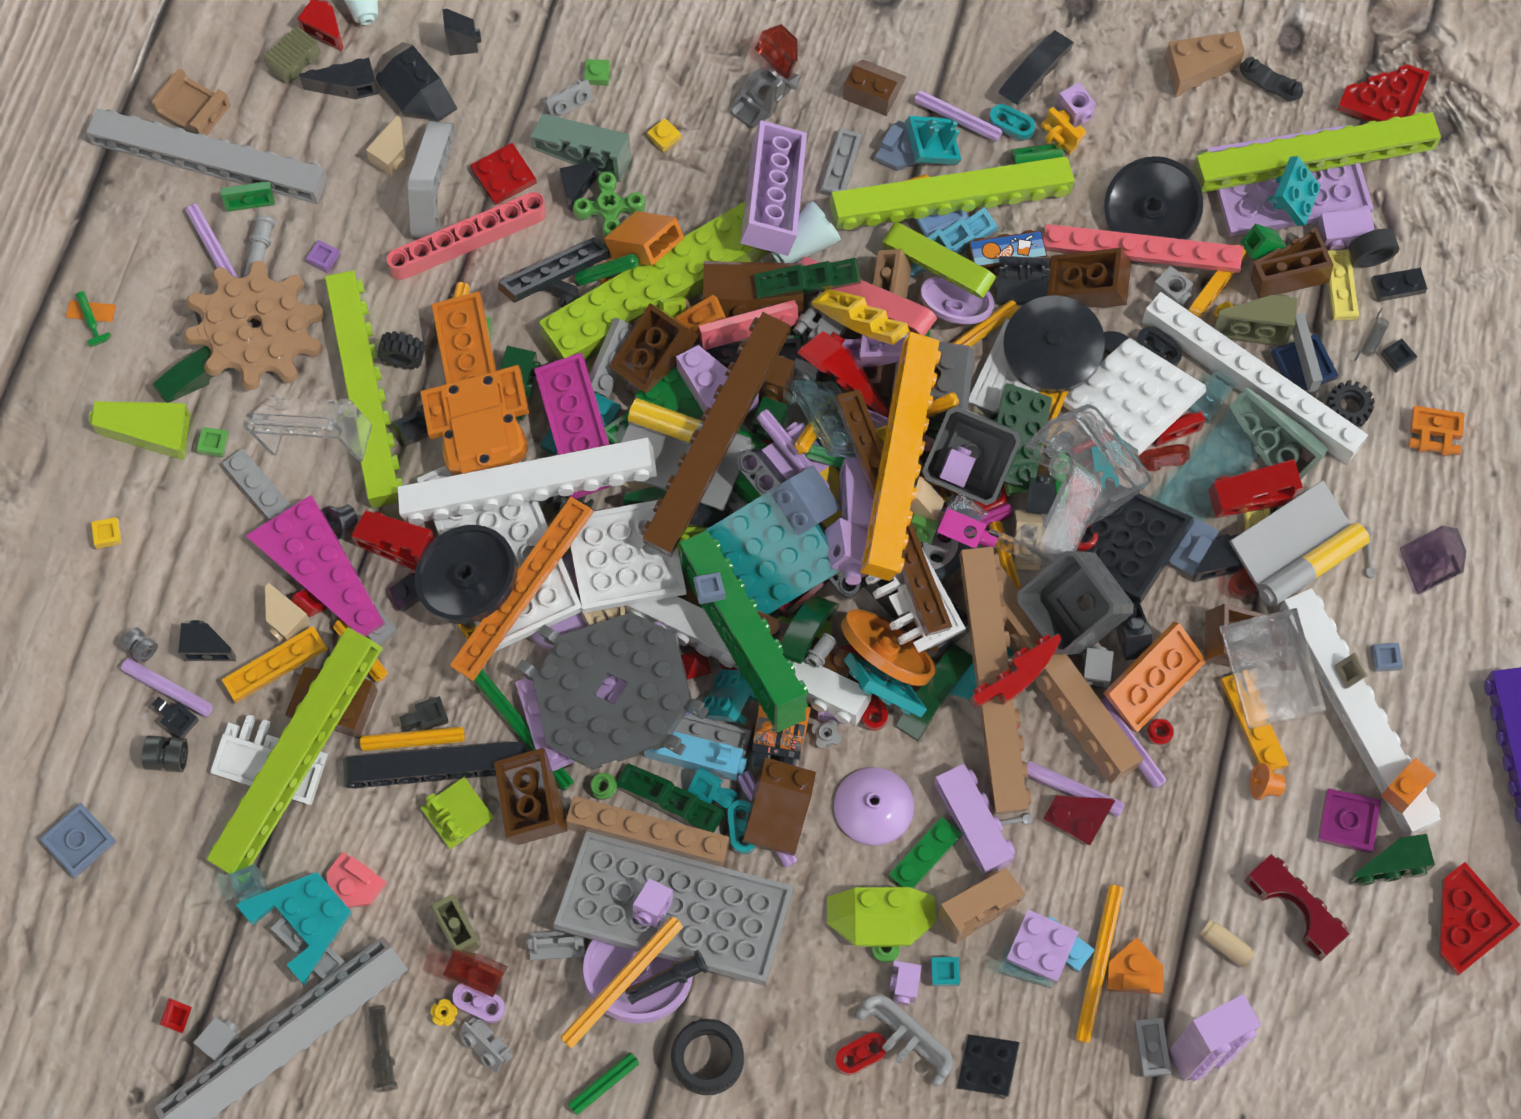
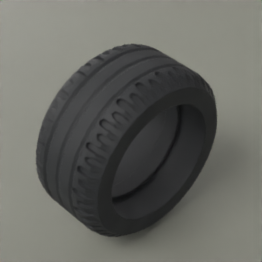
M700 1019L691 1022L674 1039L671 1048L672 1068L678 1081L689 1091L707 1096L722 1093L733 1086L741 1075L744 1066L742 1042L734 1029L722 1021ZM703 1035H713L723 1039L731 1051V1063L726 1072L717 1078L709 1080L693 1076L687 1070L684 1063V1052L688 1044L695 1038Z

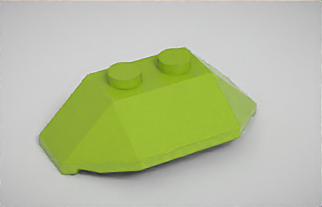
M855 887L827 897V925L832 929L834 928L855 947H910L936 924L935 896L910 887Z

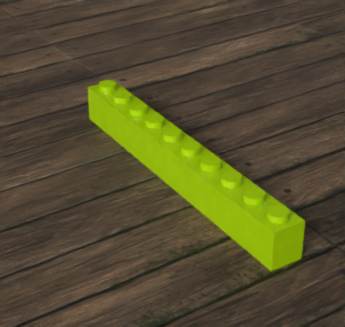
M1419 112L1403 118L1393 117L1386 121H1370L1359 126L1348 125L1332 131L1322 130L1316 134H1300L1289 139L1277 138L1267 143H1251L1240 148L1229 147L1218 152H1203L1197 155L1193 169L1203 193L1276 179L1278 176L1283 175L1289 158L1293 156H1299L1310 172L1435 150L1441 135L1433 112Z
M1066 156L835 191L831 193L829 206L835 229L851 230L858 226H876L884 222H901L904 219L910 218L923 219L934 214L947 215L960 210L969 212L975 208H993L997 205L1008 203L1014 205L1021 201H1040L1053 196L1060 198L1071 193L1075 180L1068 157Z
M355 270L325 276L368 500L372 509L399 503L398 487L404 485L402 478H397L396 470H400L397 455L392 454L391 448L396 447L393 432L388 433L387 425L391 424L389 411L383 409L382 403L387 402L384 387L379 388L378 381L382 380L379 365L375 366L374 359L378 357L375 343L370 344L369 337L374 336L371 322H366L365 315L369 314L367 301L361 299V293H365L362 278L357 279Z
M347 627L346 631L339 637L332 654L325 660L318 677L311 683L304 700L297 706L290 723L283 729L276 746L269 752L262 769L255 775L248 792L241 798L234 815L227 821L220 838L211 847L210 854L206 860L227 873L242 880L244 879L383 649L381 646Z

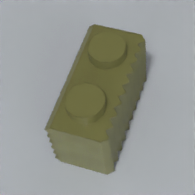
M295 26V29H292L267 54H264V60L269 70L274 72L282 81L288 83L291 79H297L299 74L302 73V69L309 63H315L321 52L318 42L301 28Z
M451 894L430 906L458 960L480 949L481 943L455 895Z

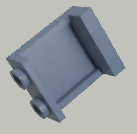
M814 465L788 479L770 492L798 536L842 509Z

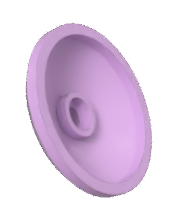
M939 276L927 279L920 291V298L924 306L931 310L937 318L953 324L971 325L986 320L992 314L994 308V300L989 291L981 299Z
M878 767L863 768L850 774L840 784L834 799V814L841 830L852 840L868 846H881L898 839L909 827L914 812L913 796L905 781L897 774ZM877 798L879 804L872 805L870 799Z

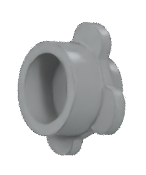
M828 720L827 723L821 725L816 723L813 725L812 732L816 735L817 747L823 749L841 742V735L837 733L836 721Z

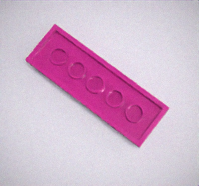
M582 352L535 368V374L558 455L610 445ZM612 486L599 487L595 491L583 490L574 492L570 497L577 499Z

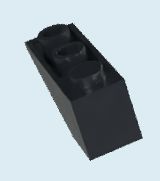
M359 58L352 62L333 64L326 68L312 69L299 74L304 90L355 100L379 94L369 58Z
M1132 598L1129 599L1134 604L1133 614L1116 627L1119 644L1126 661L1137 659L1152 644V632L1141 604Z

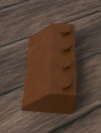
M704 261L703 300L711 295L716 296L726 318L795 300L798 306L799 318L803 314V294L758 299L754 274L799 264L804 265V263Z

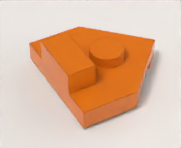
M1136 937L1108 962L1107 991L1162 995L1164 966Z

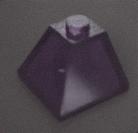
M1442 525L1399 548L1418 595L1464 573L1467 551L1458 528Z

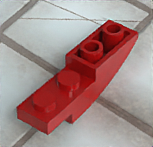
M1048 634L1036 641L1037 646L1028 650L1025 647L1013 655L1015 659L1009 664L1013 673L1007 670L996 677V683L990 686L984 683L974 689L975 695L970 699L973 707L976 709L997 696L1004 705L1018 696L1039 676L1049 663L1061 640L1060 635L1057 634L1051 638Z

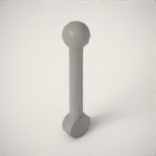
M1365 527L1370 537V542L1366 545L1368 568L1365 571V576L1371 579L1376 575V570L1373 568L1371 549L1373 530L1370 527Z
M1024 813L1021 817L1000 820L1001 825L1020 822L1030 824L1033 818L1029 813Z

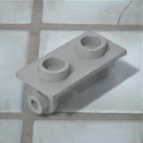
M588 79L578 80L577 83L565 88V91H559L551 96H546L542 103L545 109L549 110L551 116L560 117L594 100V96Z
M563 931L529 933L530 961L585 957L584 937Z
M473 1017L468 1023L465 1021L458 1035L462 1043L467 1048L472 1049L480 1057L481 1062L497 1074L502 1063H507L513 1057L510 1053L511 1049L498 1036L489 1042L487 1039L494 1032L481 1019L477 1020Z

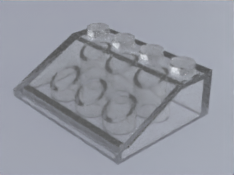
M1297 608L1219 627L1248 729L1297 720L1320 714L1326 710Z

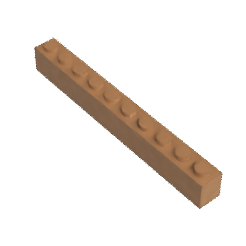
M993 547L961 550L959 554L976 688L984 683H987L988 686L996 683V677L1007 670L1013 673L1009 665L1013 659L1008 657L1006 648L1010 647V636L1008 631H1004L1003 621L1007 620L1006 607L1000 603V595H1003V584L1001 579L997 580L996 570L1000 569L999 555L994 554ZM997 696L979 707L993 815L1025 812L1028 809V805L1031 804V793L1029 788L1025 789L1024 778H1028L1026 762L1021 760V752L1024 751V740L1022 735L1018 736L1017 725H1021L1019 709H1015L1013 699L1003 705Z
M1000 565V569L996 570L997 580L1001 579L1003 584V595H1000V603L1006 607L1007 620L1003 621L1004 631L1009 632V648L1014 653L1025 647L1031 650L1037 646L1036 641L1042 638V635L1017 603L1019 589ZM960 572L958 576L962 581V574ZM1054 653L1049 663L1035 679V682L1051 702L1054 710L1065 721L1070 732L1081 743L1084 751L1092 758L1100 773L1112 784L1132 773L1144 759L1069 657Z

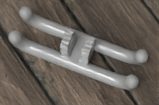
M877 994L866 998L862 1002V1008L857 1011L856 1017L859 1020H864L870 1015L877 1016L895 1032L882 1048L888 1052L900 1039H903L908 1044L897 1054L895 1060L902 1063L915 1049L936 1070L932 1084L935 1087L941 1086L953 1069V1058L949 1050L888 997Z

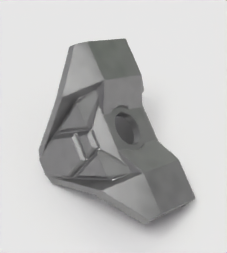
M779 60L759 68L739 91L730 113L751 128H755L759 125L760 120L765 121L772 116V110L777 106L776 103L781 101L782 97H785L790 90H797L801 75L793 73L783 66ZM764 87L770 88L766 98L759 94V91Z

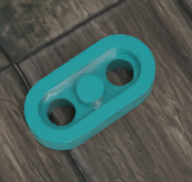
M998 104L991 109L990 124L1000 128L1002 132L1022 141L1028 140L1034 135L1035 121L1030 116L1005 104ZM998 118H1003L1005 121H1000Z
M737 800L728 808L730 841L733 850L744 855L753 852L756 845L749 843L741 845L739 843V840L744 837L750 803L745 800ZM739 812H744L746 817L738 819L736 815Z

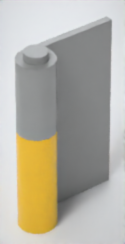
M636 398L629 411V426L622 442L643 438L649 439L654 448L657 476L640 482L668 491L665 489V486L670 476H676L680 468L677 464L683 452L688 453L692 446L689 443L692 434L696 429L700 431L704 422ZM736 434L700 502L701 504L720 511L724 510L740 473L738 458L745 451L754 448V445L751 444V438Z
M1323 480L1230 540L1229 543L1259 590L1262 601L1276 606L1369 544L1370 537L1361 524L1349 523Z

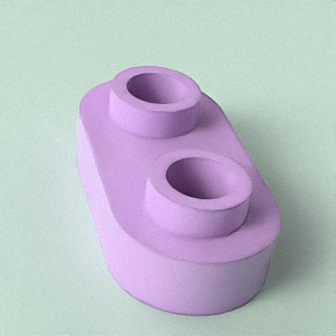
M461 983L453 991V1002L459 1010L486 1023H496L505 1014V1004L498 995L473 983ZM465 994L472 995V1000L470 1002L463 1001V996ZM491 1005L497 1007L494 1014L487 1013V1008Z

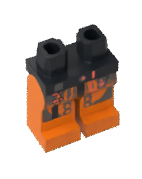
M759 704L752 751L755 752L754 767L759 768L765 757L771 759V755L781 757L780 762L796 766L797 760L800 761L811 707L806 709L804 721L776 733Z

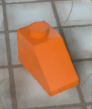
M1415 757L1389 785L1381 797L1402 814L1435 778L1436 774Z

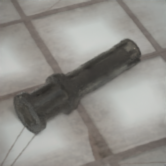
M384 1005L368 1008L374 1059L370 1063L371 1068L374 1069V1092H389L398 1088L393 1066L396 1063L395 1059L390 1056L386 1006ZM378 1024L380 1025V1034H381V1043H382V1044H380Z

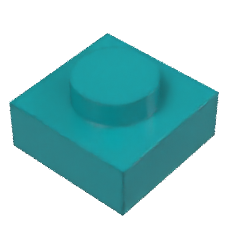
M931 957L932 987L960 986L959 957Z

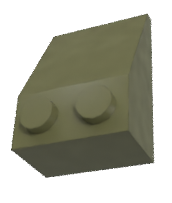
M1284 294L1270 295L1220 310L1213 328L1230 340L1279 347L1286 345L1295 326L1297 298H1291Z

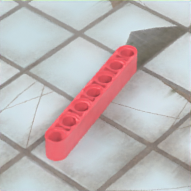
M538 192L527 193L392 250L387 255V263L391 275L398 280L409 278L543 221L546 217L544 197ZM533 206H538L537 209H530ZM512 215L517 216V217L512 218V219L508 218L509 216H512ZM488 225H494L492 228H485ZM466 234H471L470 237H463ZM442 244H449L446 247H440ZM421 253H426L425 256H422V257H419V256H418V255L421 254ZM397 263H404L401 266H395Z
M803 257L799 263H804L805 266L820 262ZM861 280V284L831 289L865 297L867 306L886 310L888 319L905 322L908 324L910 332L923 336L926 335L937 319L936 315L928 308ZM825 290L811 293L818 296L820 292H824Z

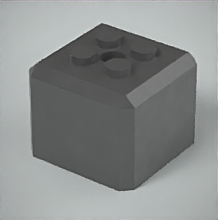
M939 342L938 351H941V356L934 371L940 374V378L936 380L934 387L931 388L930 395L933 396V400H936L954 392L959 399L957 406L968 410L975 352L968 345ZM899 361L896 362L893 390ZM948 410L928 419L943 421Z
M956 405L948 409L922 472L926 480L988 505L996 501L1021 442L1017 430ZM957 446L963 448L975 446L979 450V456L973 464L964 488L938 476L950 448L956 450Z
M1065 551L1017 593V603L1042 637L1048 634L1051 638L1057 634L1060 635L1061 640L1055 654H1084L1087 648H1092L1133 614L1134 604L1097 554L1092 552ZM1085 595L1091 599V606L1088 610H1084L1080 604L1082 597Z

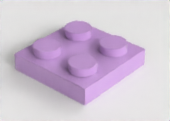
M1027 910L1006 961L1057 984L1078 931L1031 910Z

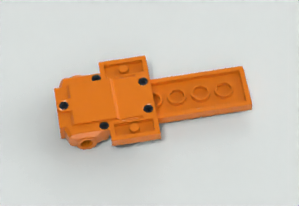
M480 291L433 303L432 310L446 385L420 391L429 437L431 440L439 437L444 438L443 457L448 471L453 476L519 463L526 456L528 444L524 431L517 423L516 417L529 414L521 369L519 365L496 370Z

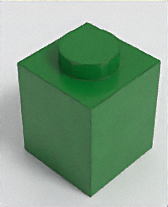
M1256 223L1241 240V244L1250 257L1257 260L1278 248L1286 247V244L1276 230Z

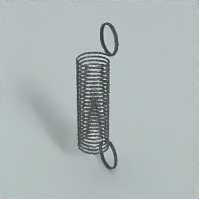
M1382 307L1355 361L1360 353L1365 351V348L1369 349L1366 353L1370 352L1365 356L1370 354L1373 356L1388 328V325L1385 327L1381 324L1382 322L1378 323L1384 319L1379 320L1378 318L1383 309Z

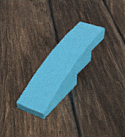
M984 207L964 221L961 218L944 231L938 229L927 238L960 254L968 249L969 241L980 237L986 238L999 230V227ZM911 262L910 273L912 276L926 271V269Z

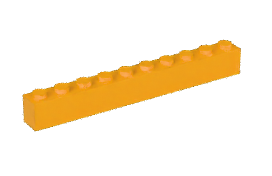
M910 332L902 342L860 573L891 581L897 573L900 574L904 566V558H901L902 550L906 548L909 537L908 534H905L906 527L909 526L913 515L910 505L914 501L917 492L914 482L921 470V464H918V460L925 447V441H922V437L929 424L926 414L933 402V396L930 395V392L937 379L934 369L941 356V351H938L939 340L914 332Z

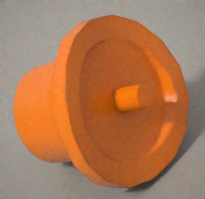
M1264 763L1254 766L1250 774L1252 797L1255 800H1262L1268 795L1280 797L1286 787L1284 775L1273 773L1271 767Z

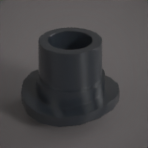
M349 504L339 508L330 505L322 508V512L338 540L344 537L345 531L358 523L357 514Z

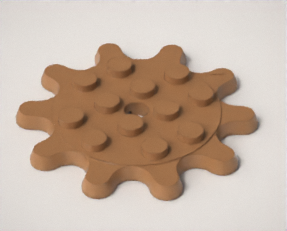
M263 261L253 262L250 265L248 276L244 278L233 277L223 267L216 268L211 275L216 291L210 295L195 292L186 299L187 307L201 316V323L186 329L183 333V340L188 345H205L210 349L211 355L204 363V370L210 376H217L227 368H235L241 374V385L247 390L256 389L260 384L261 375L268 371L275 372L282 381L291 383L298 377V371L293 364V359L297 355L306 354L311 357H317L322 353L323 346L321 342L308 335L307 329L311 324L318 323L324 319V309L317 304L305 305L298 301L297 296L304 288V282L300 276L291 275L283 282L272 281L268 277V267ZM254 318L259 320L262 325L258 328H252L248 325V322Z

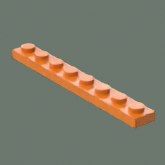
M573 497L569 498L518 569L516 583L508 599L498 610L482 619L449 666L472 682L590 519L594 513L591 508Z

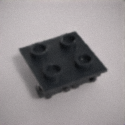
M999 256L996 304L1004 305L1008 301L1013 300L1017 305H1024L1036 298L1047 296V284L1050 275L1049 258Z
M968 1034L957 1089L995 1095L994 1097L999 1099L1009 1097L1020 1042Z

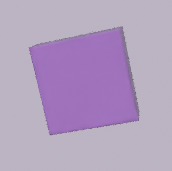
M318 240L305 259L308 264L328 273L340 256V251Z

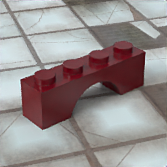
M1272 854L1269 855L1244 880L1262 901L1271 898H1282L1292 902L1300 909L1306 924L1302 942L1320 961L1327 957L1349 936L1344 922L1337 917L1334 918L1327 911L1326 904L1320 898H1314L1308 892L1305 882L1299 877L1295 878L1288 871L1287 864L1281 858H1275Z

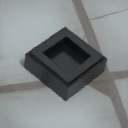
M1402 338L1381 352V356L1396 373L1417 359V355Z

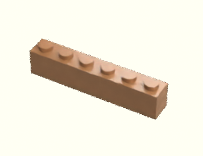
M902 249L878 251L873 285L906 299L912 263ZM896 362L862 368L873 386L878 387V393L881 397L891 396Z
M573 796L566 819L568 830L583 834L589 831L724 867L730 846L728 836Z

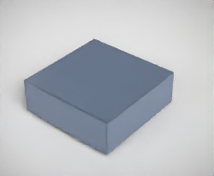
M720 572L694 577L699 604L726 599Z
M1399 643L1372 645L1371 650L1375 672L1399 671L1403 668Z

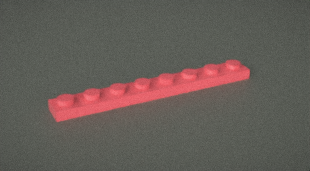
M1046 224L1044 233L1046 251L1078 253L1122 247L1129 260L1236 273H1240L1244 247Z

